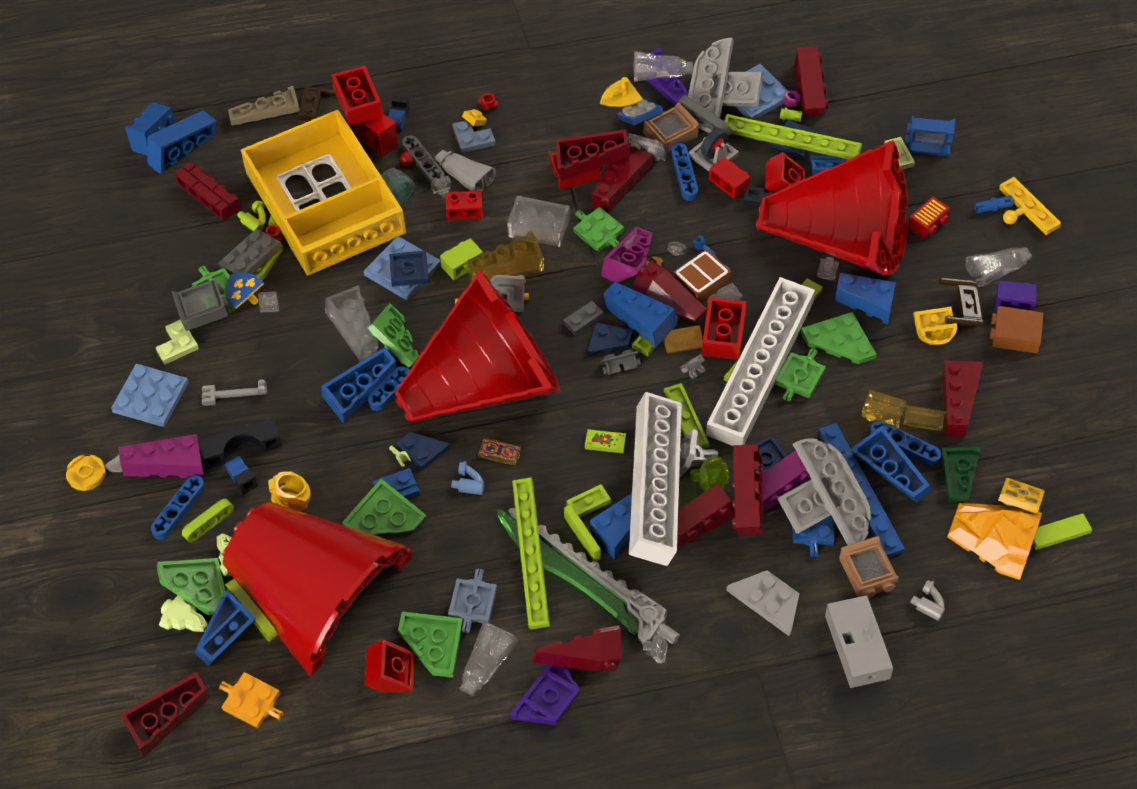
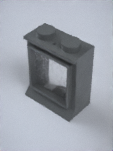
M215 278L180 292L171 291L185 331L228 316L226 310L229 308L226 297L222 298L221 295L224 294L221 283L217 284Z

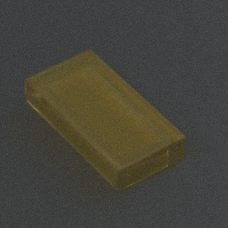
M906 405L903 425L942 431L945 411Z

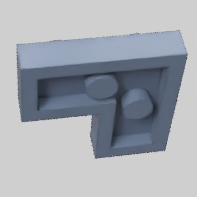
M467 120L452 124L462 153L495 146V139L491 128L473 132L472 126Z

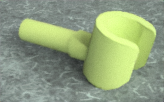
M393 446L389 447V450L396 455V459L402 467L405 466L404 461L409 460L411 462L406 451L400 452Z

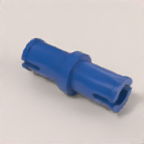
M1011 195L1001 198L993 197L987 201L976 202L974 207L977 210L975 211L979 214L1012 207L1013 201H1010L1012 197Z

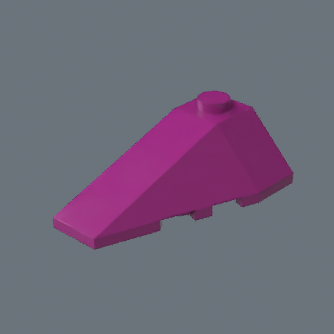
M636 227L604 258L601 276L609 281L618 283L638 274L645 266L653 233Z

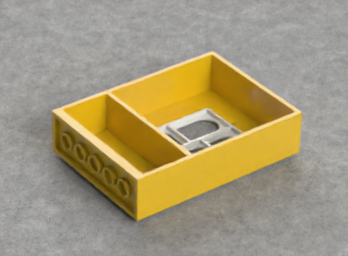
M339 110L241 149L248 177L277 226H279L307 276L406 234L402 208ZM319 164H328L334 169L336 175L322 182H317L312 175V170ZM293 175L304 176L313 189V193L299 199H293L286 188L285 182ZM336 182L343 183L346 191L326 198L322 191L323 188ZM314 199L320 201L304 209H299L300 205Z

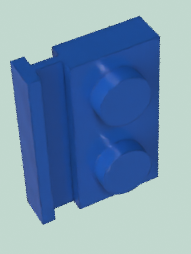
M830 155L810 156L812 175L825 169L829 170L847 161V159Z
M410 468L381 478L406 499L420 495V490ZM380 479L373 481V485L375 486Z

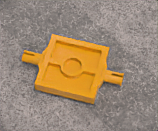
M245 672L234 686L224 681L219 686L220 690L228 693V698L221 707L223 711L256 728H259L263 720L269 715L278 720H281V716L283 717L284 712L274 708L280 691Z

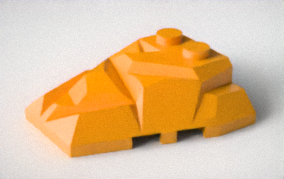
M959 503L947 537L968 552L972 550L979 555L981 561L991 563L1000 574L1020 580L1042 513H1028L1016 506Z

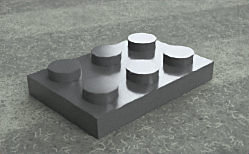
M256 228L225 256L218 265L221 269L225 268L229 274H253L282 245L280 241Z

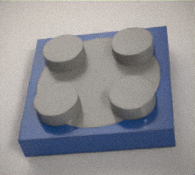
M641 100L633 107L623 108L622 112L617 113L619 120L636 125L664 111L662 106Z

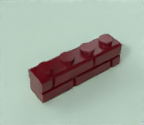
M189 162L175 172L177 184L223 221H226L231 215L239 211L238 197L234 193L230 194L227 192L223 184H217L210 174L206 175L199 165L195 166Z

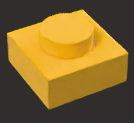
M476 109L464 111L462 115L473 126H483L487 121L482 116V113Z

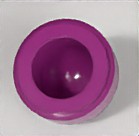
M788 90L784 93L783 102L787 107L794 108L799 105L801 95L797 91Z

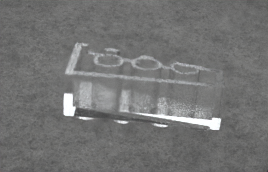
M359 285L325 298V313L361 362L378 352V340L367 329L371 322L363 297L360 294Z

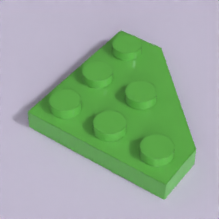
M389 303L367 329L384 344L388 351H391L402 364L409 368L419 355L417 350H413L411 345L413 339L409 330H405L403 325L405 323L404 316Z
M853 312L801 328V334L810 348L816 349L817 347L823 349L827 354L839 358L841 356L846 357L856 364L876 359L877 354Z
M380 479L342 522V525L375 536L414 532L427 516L383 479Z
M218 558L158 562L157 564L160 584L205 614H214L225 593Z
M402 612L398 628L400 636L432 675L453 678L463 618Z

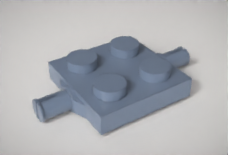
M479 569L475 570L474 579L456 580L448 617L463 618L464 622L461 629L463 633L465 631L470 633L471 623L489 624L497 585L482 581L484 573L482 569H480V572Z

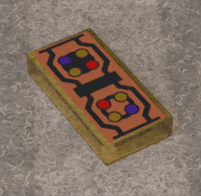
M484 438L478 456L479 458L516 466L521 453V446Z

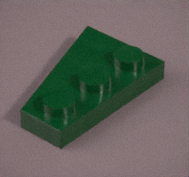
M981 447L941 449L948 502L969 501Z

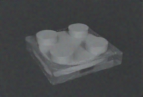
M629 133L628 139L631 147L652 153L653 160L659 161L661 159L665 161L667 154L662 143Z

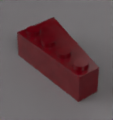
M818 46L797 48L793 64L794 69H796L795 76L796 81H798L799 94L802 93L800 103L803 117L824 116L825 109H828V99L824 97V94H826V84L822 82L824 69L820 67L822 54L818 52Z
M626 129L556 139L557 166L561 181L631 156Z
M630 147V157L610 163L592 194V208L597 209L600 207L609 213L623 199V196L633 189V185L637 181L640 182L644 174L653 168V154Z
M945 360L942 370L945 437L965 438L983 362Z
M757 444L733 445V491H735V498L732 501L733 510H735V516L732 517L733 528H736L738 535L763 534V459Z
M718 483L678 510L677 550L683 545L732 520V517L735 516L732 501Z
M195 672L121 714L122 719L143 757L209 698V694L199 674Z

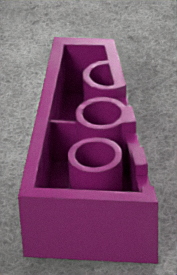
M197 434L118 447L123 476L149 477L150 475H159L160 477H168L170 475L188 478V476L198 475L204 479Z
M796 450L763 473V512L779 503L777 498L811 480Z

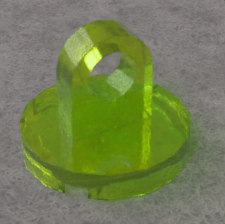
M708 457L703 462L701 469L690 471L691 480L700 482L703 492H706L717 483L725 490L723 487L729 480L728 466L725 461H722L721 457Z

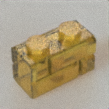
M869 390L863 406L862 417L869 421H882L893 427H899L907 401Z

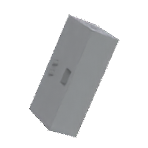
M867 595L827 604L825 617L850 688L891 679L893 666Z

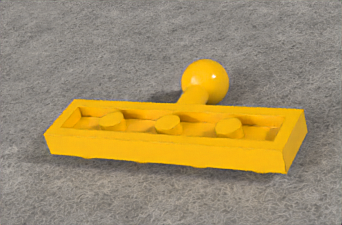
M1015 177L1000 184L999 190L1005 196L1011 195V201L1018 207L1015 211L1008 210L1004 213L1003 220L1005 223L1014 224L1019 216L1025 214L1045 235L1060 228L1061 222Z

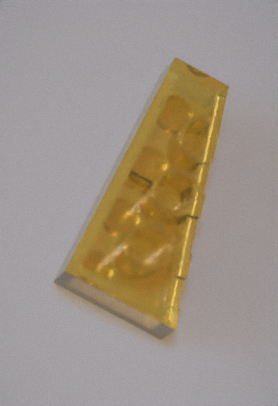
M533 231L527 232L525 237L512 239L513 242L505 246L503 244L497 246L496 250L492 252L486 251L467 260L470 280H473L476 272L479 270L489 280L496 275L519 276L543 271V254Z

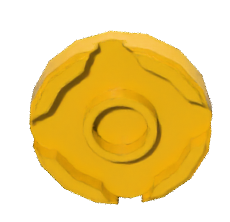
M95 455L78 456L68 464L66 469V478L71 487L82 491L96 488L103 482L106 475L104 463Z

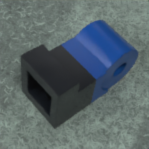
M393 96L388 118H392L395 121L396 129L399 130L403 129L410 110L409 100L406 97Z
M239 456L225 463L229 475L242 495L258 487L255 475ZM251 481L249 486L243 487V485Z

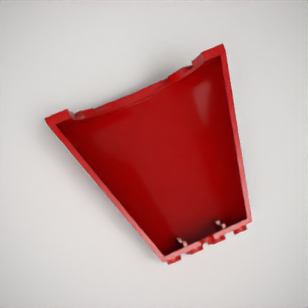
M273 502L263 503L257 508L253 507L248 512L246 519L235 526L234 535L228 546L222 551L224 567L272 624L279 638L311 677L325 662L327 647L324 643L331 639L339 624V619L349 609L363 589L384 567L388 568L394 565L401 572L413 558L412 550L406 545Z

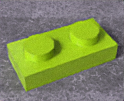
M601 484L567 500V506L571 505L580 518L611 503V498Z

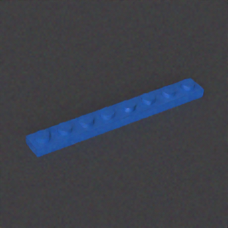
M837 423L820 428L818 434L823 443L831 444L843 455L865 494L871 511V520L868 527L874 537L879 536L880 543L887 557L890 558L904 553L905 548Z

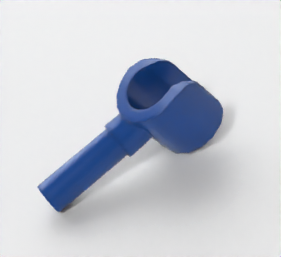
M698 236L699 242L693 240L696 250L707 249L716 256V253L705 245L703 236Z

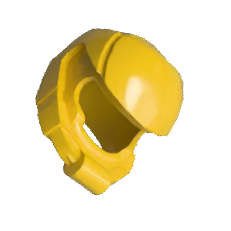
M279 472L273 479L268 481L269 490L272 493L271 501L273 503L298 511L308 508L311 491L304 478L293 472Z

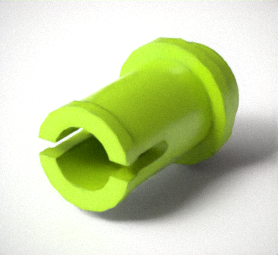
M787 107L785 109L781 108L780 119H783V121L786 119L801 122L802 111L789 110Z

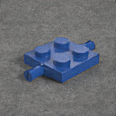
M832 515L797 534L792 526L793 543L810 546L811 557L819 555L818 546L834 544Z

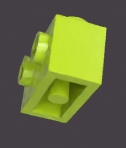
M471 238L440 255L441 267L453 280L484 264L483 252Z

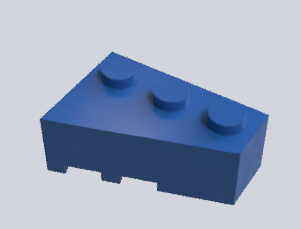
M632 493L590 520L591 534L614 560L630 539Z

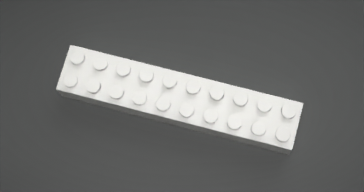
M781 277L779 278L707 423L706 436L732 446L745 445L775 383V379L813 304L814 289Z
M645 392L637 405L629 555L667 566L677 552L681 403Z

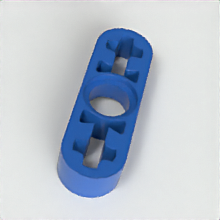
M406 367L396 368L369 395L370 408L374 411L383 410L396 397L395 391L405 377L403 376L407 375L410 370ZM387 386L395 387L391 392L385 391Z

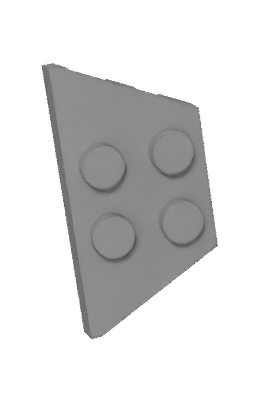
M767 570L727 586V591L788 636L791 634L799 599L797 591Z

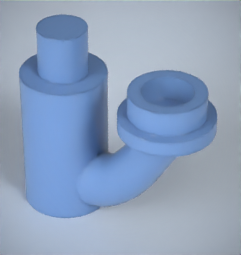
M467 461L460 462L459 474L465 476L467 473L474 480L460 478V481L452 480L451 488H456L459 492L483 495L484 481L480 474L468 466Z

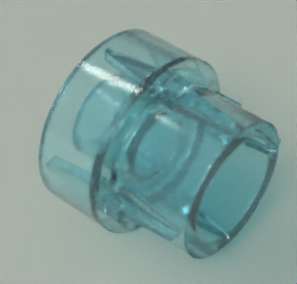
M391 168L382 174V179L399 205L407 202L415 193L416 184L400 169Z

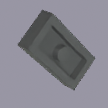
M591 301L565 318L563 324L576 336L604 317V312Z

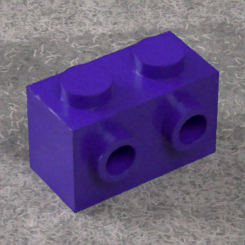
M998 281L995 310H997L998 306L1034 311L1036 305L1035 284Z

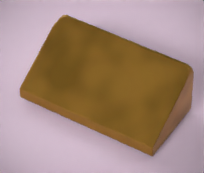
M700 326L671 330L663 339L667 355L701 349L703 339Z

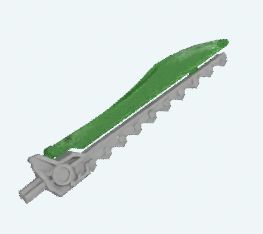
M515 507L508 510L511 517L499 509L497 515L502 525L520 549L517 521L514 520H517ZM545 525L538 526L539 537L542 539L540 540L543 569L559 576L585 592L626 626L632 634L638 633V639L642 644L646 645L647 641L657 634L671 644L677 642L680 634L665 625L667 609L642 592H639V590L627 589L624 580H614L612 571L606 570L602 572L598 562H588L585 553H575L572 544H562L558 534L549 535ZM624 603L627 604L628 614L625 613Z

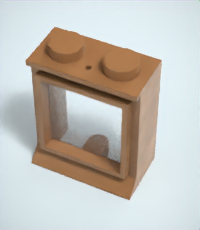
M678 102L674 108L648 121L645 120L643 133L646 138L653 142L654 146L658 147L665 154L671 151L674 144H685L698 137L699 123Z
M879 536L841 548L839 559L857 597L867 595L868 598H871L877 593L892 591L897 586L899 577L896 575L880 543Z

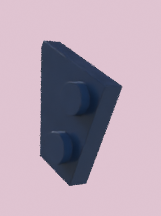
M596 323L587 355L592 356L594 352L600 351L609 353L614 350L628 349L633 330Z
M409 432L395 443L396 448L401 452L406 451L411 462L421 471L450 449L449 444L412 432Z

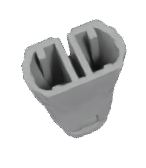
M442 150L435 157V160L439 162L444 171L457 179L469 191L482 192L484 186L487 187L494 181L496 169L470 160L451 151L446 152Z

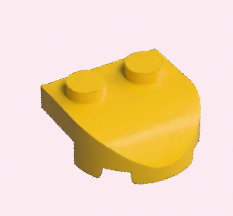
M952 307L913 313L917 334L927 344H946L954 337L957 331V323H945V316L953 317Z

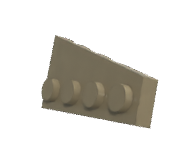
M287 87L288 90L282 93L280 90L274 92V96L266 99L264 96L258 98L253 104L247 102L229 109L231 125H240L246 122L298 112L300 109L294 87Z

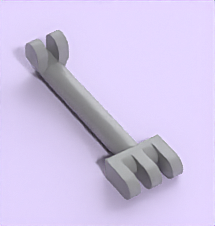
M259 380L257 388L216 391L215 385L203 386L202 405H216V399L267 394L266 381Z

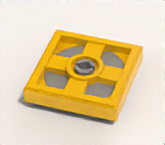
M1006 478L999 501L1008 506L1022 508L1025 512L1037 514L1045 491Z

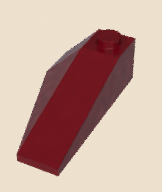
M651 261L641 269L630 288L675 308V313L678 317L692 322H696L707 312V308L666 269L654 261Z
M620 627L600 628L593 631L594 635L584 638L578 635L565 644L559 641L537 648L532 657V662L597 672L604 670L606 672L617 669L622 659Z

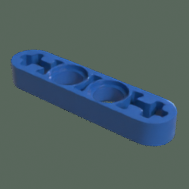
M676 143L672 146L671 156L681 194L685 200L692 201L698 196V186L688 149L685 144ZM679 163H686L687 166H686V167H680L678 164H679ZM689 176L691 179L685 181L682 179V177Z
M876 421L871 425L870 434L883 426L891 437L899 436L902 441L896 443L905 455L929 466H935L939 463L941 458L939 448L885 422ZM915 444L919 447V450L913 451L909 448V445Z
M198 475L189 477L151 525L154 538L158 540L166 539L205 490L202 477ZM186 496L189 498L186 503L179 502L181 497ZM175 511L178 513L174 518L167 517L169 512ZM164 527V531L160 530L159 532H157V529H162Z

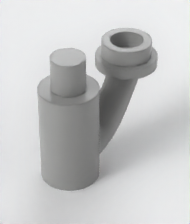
M928 580L922 591L926 595L931 594L935 603L924 597L919 599L916 596H913L910 603L917 606L916 610L939 621L945 611L944 601L938 590L934 587L935 582Z

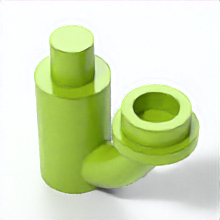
M255 201L252 205L253 212L259 215L258 219L248 212L240 211L238 217L241 219V223L252 231L256 228L263 231L266 222L265 204L262 201Z

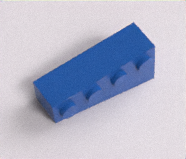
M200 111L149 135L147 164L158 173H164L168 165H175L178 162L177 159L182 155H189L196 145L200 147L216 135L217 121L205 111Z
M614 282L604 293L607 309L621 321L624 320L628 323L632 330L635 329L639 332L643 339L650 341L654 348L677 325L675 308L617 282Z
M384 347L321 386L322 397L343 424L368 401L369 395L396 369V360Z
M883 426L851 448L855 457L916 503L933 492L928 482Z

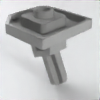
M523 275L494 276L490 280L494 288L498 289L514 312H523L525 277Z
M692 429L680 441L679 477L690 466H698L702 462L716 461L718 459V452L714 449L702 450L700 446L696 445L697 430Z

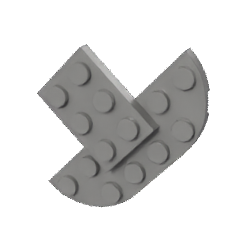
M732 38L718 40L712 43V46L706 51L700 53L694 64L688 97L718 118H720L722 106L758 107L763 80L762 72H728L734 43ZM695 119L699 123V128L701 130L708 133L712 131L707 126L702 124L700 121Z
M803 439L795 442L793 446L809 473L811 480L777 499L796 534L832 515L847 545L864 541L868 534L867 530L871 520L870 506L843 455L831 444L818 441V439Z

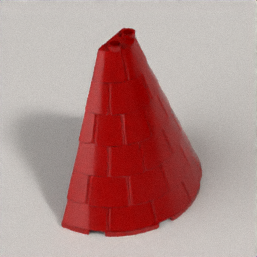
M894 140L762 198L761 205H759V218L756 221L757 230H762L778 237H784L882 275L895 273L900 267L899 259H903L907 243L908 221L906 220L904 210L908 209V197L904 170L899 168L898 159L900 154Z
M481 270L476 272L467 290L463 291L440 329L434 333L424 351L421 352L409 373L395 391L397 396L396 402L401 409L404 408L406 412L404 416L410 424L436 418L437 416L461 413L462 411L486 408L487 406L506 404L538 396L552 395L560 391L559 382L550 370L552 368L533 337L524 326H521L522 321Z

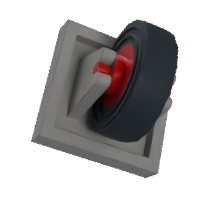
M716 128L704 137L700 144L689 151V157L710 171V167L724 157L730 161L736 159L739 156V151L727 143L728 134L721 128Z

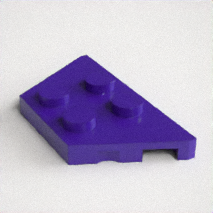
M547 665L510 713V718L512 720L556 725L580 694V689L576 682L572 680L568 669Z

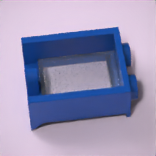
M912 116L911 123H907L906 133H909V135H905L904 141L910 153L950 157V144H952L955 132V118L951 121L914 118Z

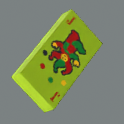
M587 430L585 449L624 453L626 433Z

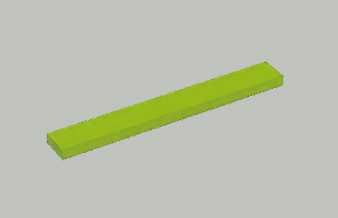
M727 114L724 120L732 129L731 134L848 160L859 155L862 148V143Z
M530 477L513 480L528 625L530 630L549 627L550 621L533 479Z

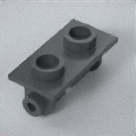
M626 350L619 356L614 354L604 356V359L600 362V366L605 365V367H602L603 373L608 375L621 372L620 365L622 364L624 371L638 368L641 365L640 359L636 358L639 352Z

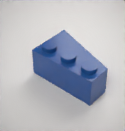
M152 102L142 112L140 118L136 117L134 119L135 123L132 126L127 125L125 127L132 151L147 155L148 136L173 125L175 117L171 107Z
M840 273L835 301L854 310H862L867 313V316H875L883 320L882 323L888 325L896 282Z
M226 590L194 653L209 667L253 624L256 618Z

